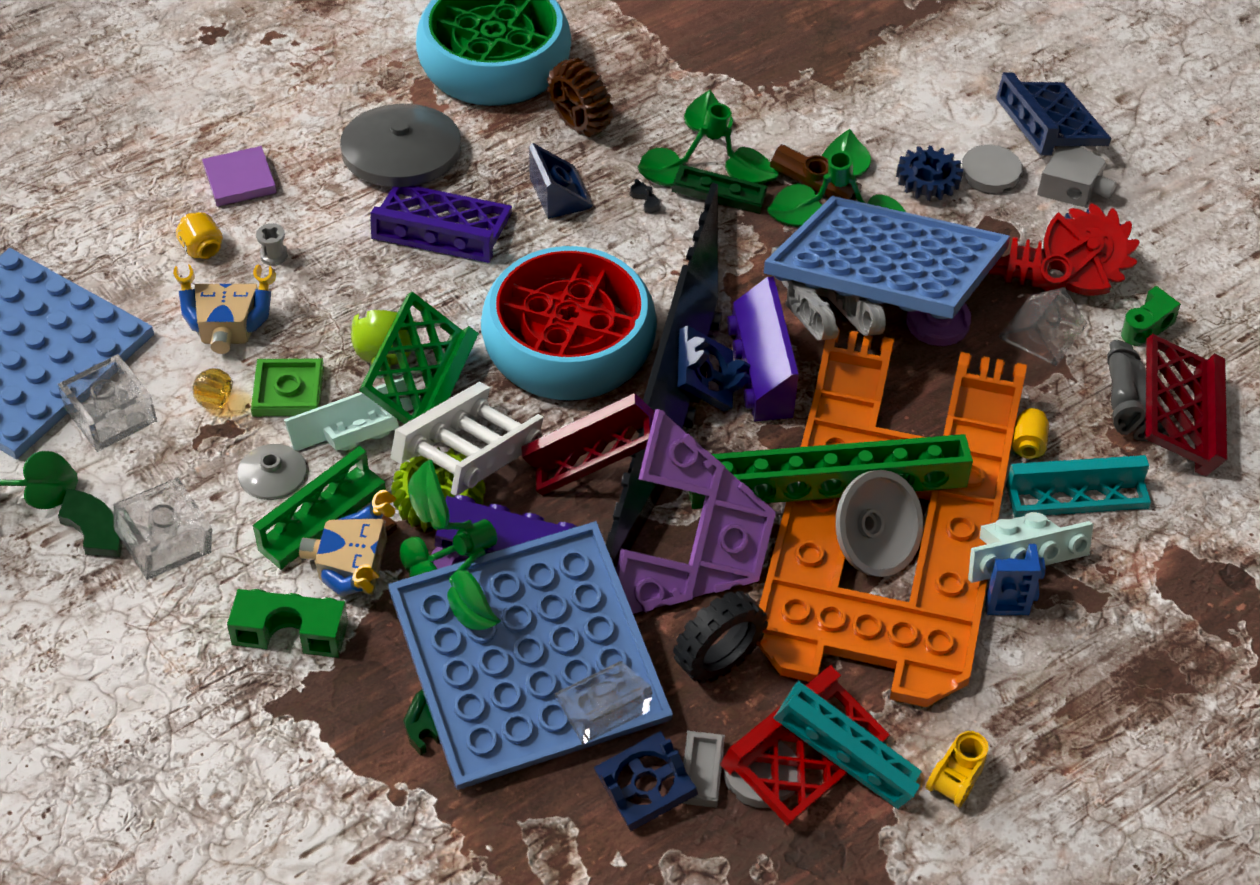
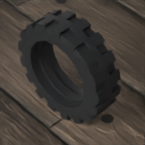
M737 591L735 594L732 592L726 593L723 598H716L711 601L710 606L706 609L704 607L696 613L697 617L694 620H689L684 628L686 630L684 633L679 634L676 640L678 645L674 646L673 649L674 659L694 682L698 681V683L703 684L707 680L709 682L718 679V676H725L730 673L731 668L735 665L738 667L745 661L743 658L756 649L755 644L762 640L764 636L763 630L767 629L768 622L766 619H768V616L747 593L743 591ZM730 629L722 639H720L716 644L712 646L715 640H717L725 631Z

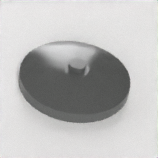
M390 104L368 110L349 122L343 130L340 139L341 155L346 167L354 175L367 182L389 187L415 186L441 177L456 164L461 154V137L454 121L436 109L417 104Z

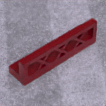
M633 393L522 446V458L536 469V491L543 496L645 449L654 418V410ZM644 427V436L631 441L630 439L635 432ZM617 441L611 451L601 454L608 443ZM588 454L581 465L573 467L580 456ZM560 466L556 475L548 480V471Z

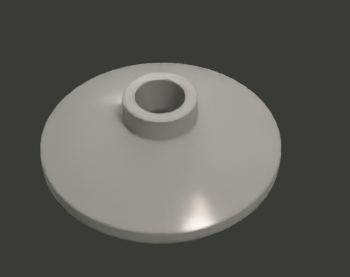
M283 444L263 445L250 451L241 460L238 467V480L243 490L255 498L264 500L280 499L292 494L303 484L307 473L306 462L303 456L290 446Z

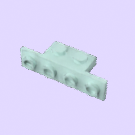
M403 377L394 380L398 392L407 391ZM386 384L374 387L382 394H388ZM362 392L284 419L292 448L297 451L326 440L336 451L350 450L357 447L359 442L370 438L380 439L390 434V431L399 428L397 418ZM410 397L400 398L405 411L413 409Z
M1031 512L1023 517L999 519L996 523L982 525L980 539L987 545L971 548L968 580L973 583L990 579L995 559H1025L1028 544L1037 545L1038 556L1044 558L1045 565L1090 555L1093 523L1087 521L1060 528L1047 519L1045 515Z

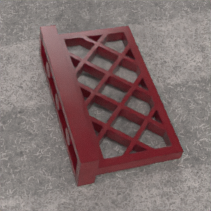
M1151 334L1146 339V440L1195 462V472L1205 477L1228 460L1225 358L1214 353L1210 358L1205 359L1155 334ZM1158 350L1164 352L1170 361L1166 363ZM1184 362L1196 367L1194 375ZM1174 366L1184 380L1179 381L1170 367ZM1158 372H1161L1170 386L1165 387L1158 377ZM1188 385L1194 393V400L1184 386ZM1174 391L1184 405L1180 407L1170 392ZM1158 397H1161L1169 408V412L1166 413L1158 402ZM1188 410L1194 418V425L1184 411ZM1174 416L1184 431L1180 432L1170 417ZM1159 422L1162 424V426L1170 435V437L1158 432ZM1188 435L1195 444V449L1188 444L1184 438Z

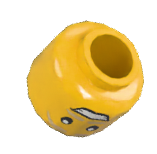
M203 212L186 214L182 217L176 228L175 235L190 257L208 259L220 250L223 235L210 215Z

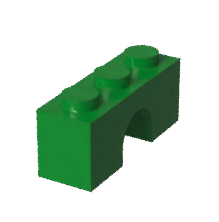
M237 589L227 628L231 645L268 649L272 635L278 630L288 627L300 630L299 636L303 654L339 658L348 625L345 601H338L334 598L325 597L321 599L304 597L295 593L278 594L260 589Z

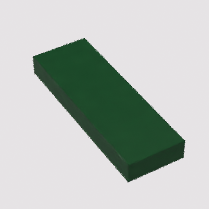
M680 164L673 182L672 192L706 200L711 184L716 183L718 184V204L760 214L768 186Z

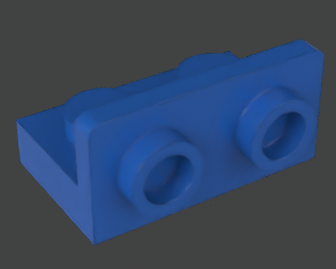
M1028 544L1025 559H995L985 601L986 615H1030L1033 601H1038L1039 598L1038 581L1039 579H1044L1045 561L1043 557L1038 556L1036 544Z

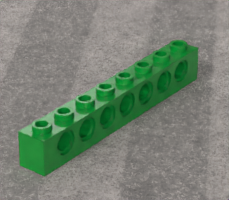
M966 434L712 454L730 473L749 487L765 503L840 498L851 481L865 472L874 470H886L898 474L911 485L914 491L965 488L968 486L973 463ZM689 491L692 509H702L705 495Z

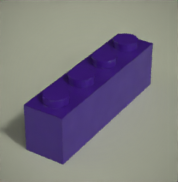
M464 495L446 496L450 517L449 523L471 520L473 524L486 519L494 526L497 533V543L495 546L486 549L485 555L577 527L567 522H559L558 525L546 522L543 517L533 513H524L523 515L511 513L507 507L498 504H490L489 507L475 503L474 499ZM459 529L437 530L434 546L444 549L452 546L453 537Z

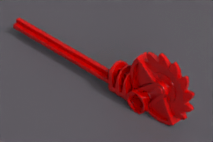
M1091 203L1088 208L1089 213L1077 208H1070L1068 214L1071 219H1066L1058 212L1046 229L1043 249L1042 241H1039L1037 248L1030 247V239H1027L1025 246H1018V237H1013L1010 253L1007 256L1000 257L988 274L1002 276L1006 281L1005 283H1011L1014 277L1019 278L1020 285H1024L1026 279H1029L1033 287H1040L1051 294H1059L1067 289L1081 295H1104L1110 293L1111 285L1109 281L1123 282L1125 276L1120 271L1130 269L1137 264V260L1129 257V255L1138 248L1140 241L1137 239L1128 240L1132 230L1131 221H1126L1120 225L1118 213L1114 208H1111L1107 216H1105L1097 205ZM1056 269L1061 271L1063 276L1054 278L1048 274V271Z

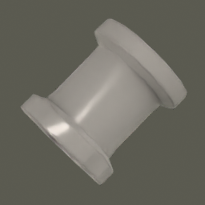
M268 223L259 227L256 232V238L261 244V261L267 265L283 263L288 258L287 248L283 245V240L285 239L283 227L275 223Z

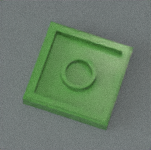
M323 358L257 359L251 404L252 417L296 416L320 407L324 372Z

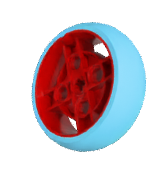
M578 246L546 248L530 253L512 263L498 276L491 286L483 305L481 317V332L484 344L498 370L508 380L523 390L540 397L555 400L589 399L620 387L631 379L646 361L651 352L657 330L654 302L640 276L623 261L608 253ZM614 305L620 308L626 315L616 313ZM508 328L522 331L526 344L515 337Z

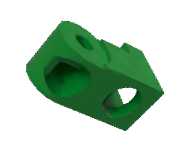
M1155 286L1148 291L1144 305L1140 308H1133L1126 313L1121 331L1122 339L1134 346L1146 344V339L1151 334L1159 335L1176 322L1181 303L1158 286Z

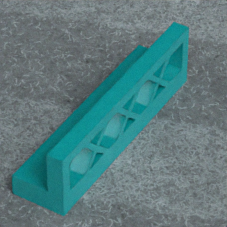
M1146 455L1011 464L1006 482L1014 518L1023 517L1031 512L1043 515L1149 509L1151 505L1144 481L1149 469ZM1136 487L1139 498H1127L1119 493L1121 488ZM1089 490H1097L1106 495L1104 500H1093L1085 494ZM1063 492L1073 499L1070 502L1061 503L1051 496L1054 493ZM1030 494L1039 500L1034 505H1021L1019 495Z
M800 681L793 686L773 718L896 809H899L911 800L920 787L916 783L922 772L919 768Z

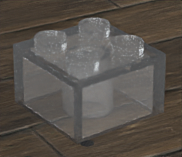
M119 354L58 383L66 412L97 452L157 422L151 394Z
M179 477L113 504L114 530L146 580L211 553L212 527Z

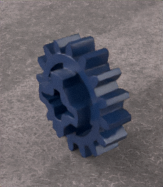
M931 145L928 146L927 150L917 146L915 153L907 150L906 156H901L896 172V177L899 178L898 185H905V193L915 192V198L917 199L921 195L926 196L927 201H930L932 196H936L939 200H943L944 194L951 197L954 190H959L962 181L963 169L960 168L961 161H954L955 154L953 153L945 155L944 148L934 151Z

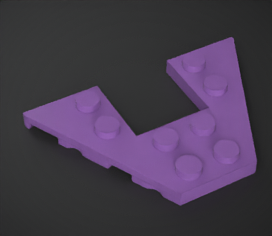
M655 409L639 479L705 495V500L689 564L621 549L616 572L633 614L641 611H651L656 607L688 601L693 599V597L725 591L734 586L758 582L776 514L768 504L759 499L743 482H740L710 452L701 447L691 435L672 421L663 410Z

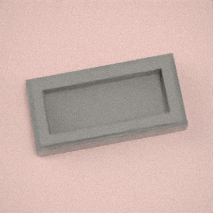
M687 731L683 763L687 774L697 788L698 795L682 804L717 808L721 776L720 763L723 757L725 735Z

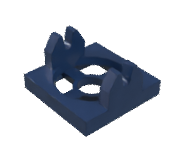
M688 325L679 329L678 387L723 412L733 408V392L743 388L750 379V375L743 373L750 368V364L738 359L733 361V350ZM710 354L717 358L719 372L714 370L713 365L709 361ZM702 365L707 370V378L700 373L699 367ZM710 381L719 384L718 391L709 390Z
M661 731L594 767L596 775L630 832L698 795L697 788L687 774L679 752L674 749L670 738L666 740ZM644 756H655L665 760L668 764L654 770L652 768H644L639 759ZM629 765L634 774L631 778V784L620 789L618 776L622 769ZM651 775L657 779V784L652 790L640 791L636 788V783L642 776ZM674 775V783L670 791L662 797L660 794L662 781ZM638 796L649 799L651 804H633L628 802V800Z

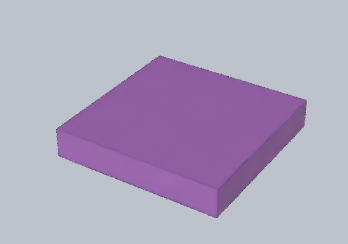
M262 146L202 159L217 207L277 193Z

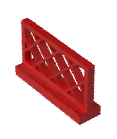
M832 665L805 685L827 702L835 696L846 707V716L861 727H866L872 735L883 743L889 738L890 734L837 682L841 674ZM777 708L733 744L720 765L729 775L736 771L788 826L848 773L835 763L830 762L823 754V761L804 759V744L807 743L773 719L779 710ZM780 741L796 742L797 758L779 756L778 743ZM771 749V755L765 754ZM755 762L771 764V779L759 778L749 767ZM778 765L797 767L798 782L779 780ZM805 768L823 770V784H806ZM779 789L798 792V805L790 811L779 799ZM805 792H806V793H811V794L806 798Z

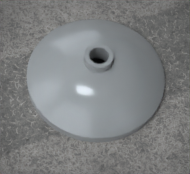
M886 470L865 472L851 481L844 490L836 512V534L839 546L848 562L863 574L885 577L903 570L916 555L923 534L922 508L914 489L898 474Z

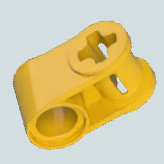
M975 731L960 733L943 759L933 769L925 789L930 792L936 790L953 800L954 806L961 808L983 771L989 750L985 737ZM969 752L975 755L976 757L969 758L964 756L962 753Z

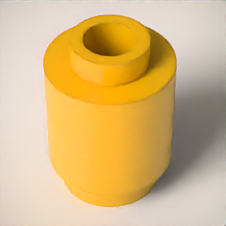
M1029 408L1022 411L1017 417L1012 447L1019 456L1033 459L1042 456L1046 452L1049 421L1043 411Z

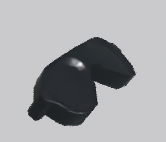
M635 179L634 184L630 188V196L635 199L646 200L644 203L645 213L660 211L661 201L653 194V187H647L645 183Z

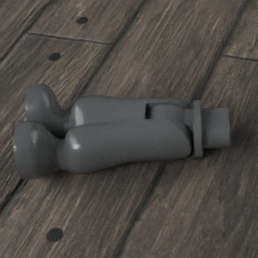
M1113 340L1109 344L1111 351L1108 352L1107 359L1112 380L1111 407L1113 409L1112 419L1114 427L1122 435L1133 432L1136 440L1148 441L1146 440V368L1141 361L1139 353L1133 349L1131 344L1121 340ZM1159 422L1158 432L1167 435V431Z

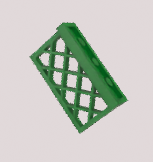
M411 291L406 295L359 391L403 424H406L449 399L479 333L470 326L462 330ZM411 306L421 312L422 322H414L410 311ZM435 327H441L450 334L447 341H439ZM426 328L430 343L421 344L417 329ZM399 330L408 331L412 345L402 346L398 334ZM433 349L437 363L436 365L428 366L423 350ZM414 351L419 367L410 368L405 352ZM395 353L400 369L390 370L386 356L387 354ZM412 374H422L425 383L424 389H416ZM403 375L407 391H397L393 376ZM375 378H384L388 394H382L372 386ZM410 397L414 409L412 415L403 409L400 398Z

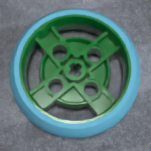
M431 0L423 11L417 27L416 49L420 63L427 76L443 92L453 98L471 104L501 106L526 101L547 90V87H549L547 83L549 71L557 66L558 63L569 58L571 32L566 15L556 0ZM444 45L452 47L453 51L449 50Z

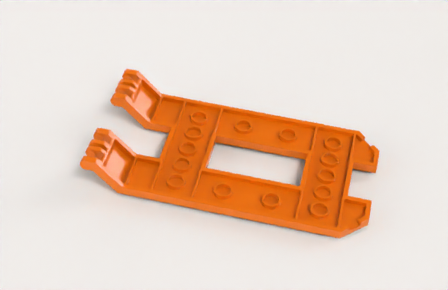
M840 330L837 338L825 340L816 389L801 447L924 437L876 427L894 345L893 338H882L880 356L868 354L873 336H864L861 352L855 351L858 338L857 331L849 333L847 349L835 347L836 343H838ZM960 352L943 436L966 434L973 460L968 486L965 488L915 491L918 498L930 500L909 602L839 587L845 562V556L839 546L836 534V512L840 498L786 502L759 607L768 616V619H766L768 626L767 629L763 630L764 636L762 640L756 643L781 676L808 682L812 681L819 674L823 653L895 669L890 700L922 707H928L969 684L988 580L973 583L968 580L970 553L973 547L987 545L980 539L981 526L996 523L999 517L1013 432L1027 364H1015L1012 375L1014 379L1011 382L1000 380L1004 370V360L997 359L993 378L987 377L990 357L984 356L981 358L980 375L967 373L972 355Z

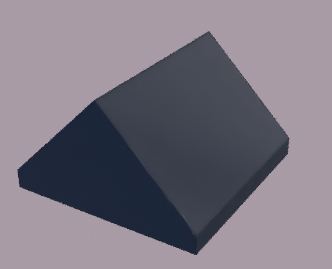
M534 143L529 146L530 180L547 218L550 219L589 210L593 204L575 166Z

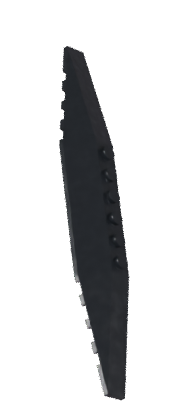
M716 183L711 184L704 204V212H701L699 218V229L694 232V246L688 249L686 260H689V263L682 266L643 401L654 410V413L655 409L663 410L685 432L687 427H694L697 409L693 408L694 402L700 403L701 399L678 387L679 329L688 325L716 341V336L713 335V332L720 330L722 322V312H717L718 184ZM702 365L699 367L700 373L707 378V370ZM644 427L637 430V433H639L638 438L644 436ZM646 448L629 456L632 457L628 473L624 472L621 482L623 490L619 502H616L613 513L614 521L611 531L608 533L606 547L615 570L621 549L631 550L666 487L665 485L639 479Z

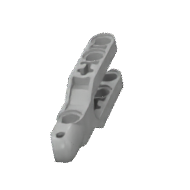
M780 246L772 247L771 255H772ZM781 281L788 289L785 305L817 340L835 339L839 333L835 316L829 308V304L823 302L819 296L827 297L862 335H880L885 330V314L878 303L869 302L867 298L855 295L842 296L831 289L810 288L805 283L798 281Z

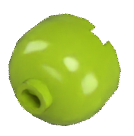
M370 310L367 311V315L364 318L359 319V314L354 316L351 325V342L356 354L365 362L372 365L398 312ZM399 330L398 334L402 346L412 345L408 331ZM405 352L406 358L409 357L411 352ZM395 353L387 354L386 358L389 367L399 364Z

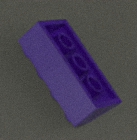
M772 276L765 278L734 301L732 316L727 317L728 333L735 337V340H733L734 358L750 364V368L743 372L750 375V379L746 383L747 389H744V402L746 409L752 410L754 422L794 418L799 374L775 279Z

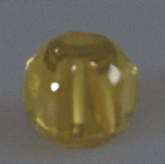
M209 368L195 377L192 385L193 397L199 405L206 409L218 410L223 408L230 397L233 380L223 370Z

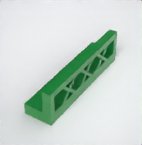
M358 446L254 523L253 530L258 551L282 570L299 557L302 538L321 539L327 521L338 520L358 512L372 501L377 492L386 490L385 481L369 469L367 451ZM356 464L357 467L349 472L350 468ZM302 504L301 508L297 512H295L297 508ZM275 525L273 530L266 534V531Z

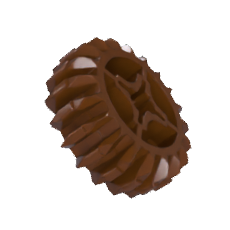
M571 58L558 63L557 66L549 71V77L547 78L549 87H547V90L551 94L550 101L553 102L554 110L558 112L559 119H562L572 130H576L578 135L584 134L589 138L592 135L595 136L601 133L611 124V119L614 117L611 110L614 107L610 102L611 95L606 90L607 85H604L601 80L602 76L597 75L595 68L590 67L586 60L582 61L580 58Z

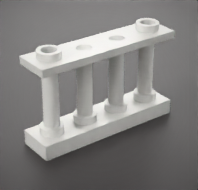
M478 382L395 429L390 458L400 464L418 455L428 460L432 459L433 463L454 474L451 494L456 496L468 488H473L479 481L522 455V446L541 438V427L544 417L537 414L523 424L513 420L489 406L487 399L490 387ZM484 418L508 433L500 436L475 422V420ZM463 430L488 445L481 449L454 433ZM442 442L467 458L460 462L433 445Z

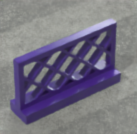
M418 186L393 187L380 207L374 206L370 212L371 239L490 263L493 257V247L512 214V206ZM402 194L412 197L400 200L398 196ZM432 201L441 202L432 206L428 204V202ZM417 205L421 207V209L409 211L408 209ZM461 207L470 208L462 212L457 210V208ZM449 211V213L451 214L443 217H439L437 215L439 213ZM495 213L499 214V216L488 218L486 214ZM475 217L480 219V221L470 224L467 222L468 219Z

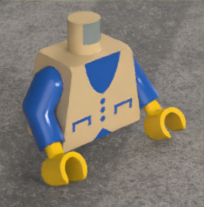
M188 264L189 276L180 278L178 267L175 266L173 273L176 281L181 284L182 291H178L182 316L192 331L200 333L201 342L211 344L210 348L213 352L225 354L229 352L231 344H245L249 341L251 333L256 331L268 319L272 292L268 289L269 285L273 284L276 280V273L271 266H269V274L265 278H261L262 267L259 264L254 267L253 275L259 281V289L257 284H195V289H191V283L195 279L192 267Z
M380 490L374 495L372 504L361 511L338 520L327 521L321 539L302 538L299 557L301 559L315 560L319 579L339 596L345 597L358 592L368 595L374 594L387 542L384 519L381 518L383 515L388 518L394 516L395 508L390 503L395 502L396 497L386 490Z

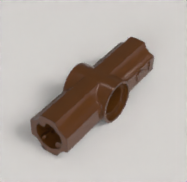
M781 144L771 159L770 167L800 182V184L809 186L817 195L823 184L824 175L828 174V159L820 155L807 157ZM830 182L824 194L829 198L835 196L856 201V196L850 183L844 187H837ZM857 182V185L861 192L862 184Z

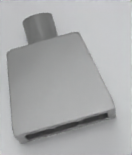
M1059 146L1042 172L1037 195L1083 207L1087 205L1094 193L1110 199L1117 182L1102 177L1106 162L1100 156L1080 146Z

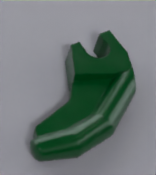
M423 689L415 694L403 720L409 743L420 756L426 753V744L421 740L422 738L432 737L437 744L440 743Z

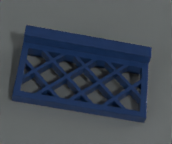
M1013 72L1002 73L996 99L1041 156H1052L1055 146L1110 145L1111 137L1064 82H1021Z

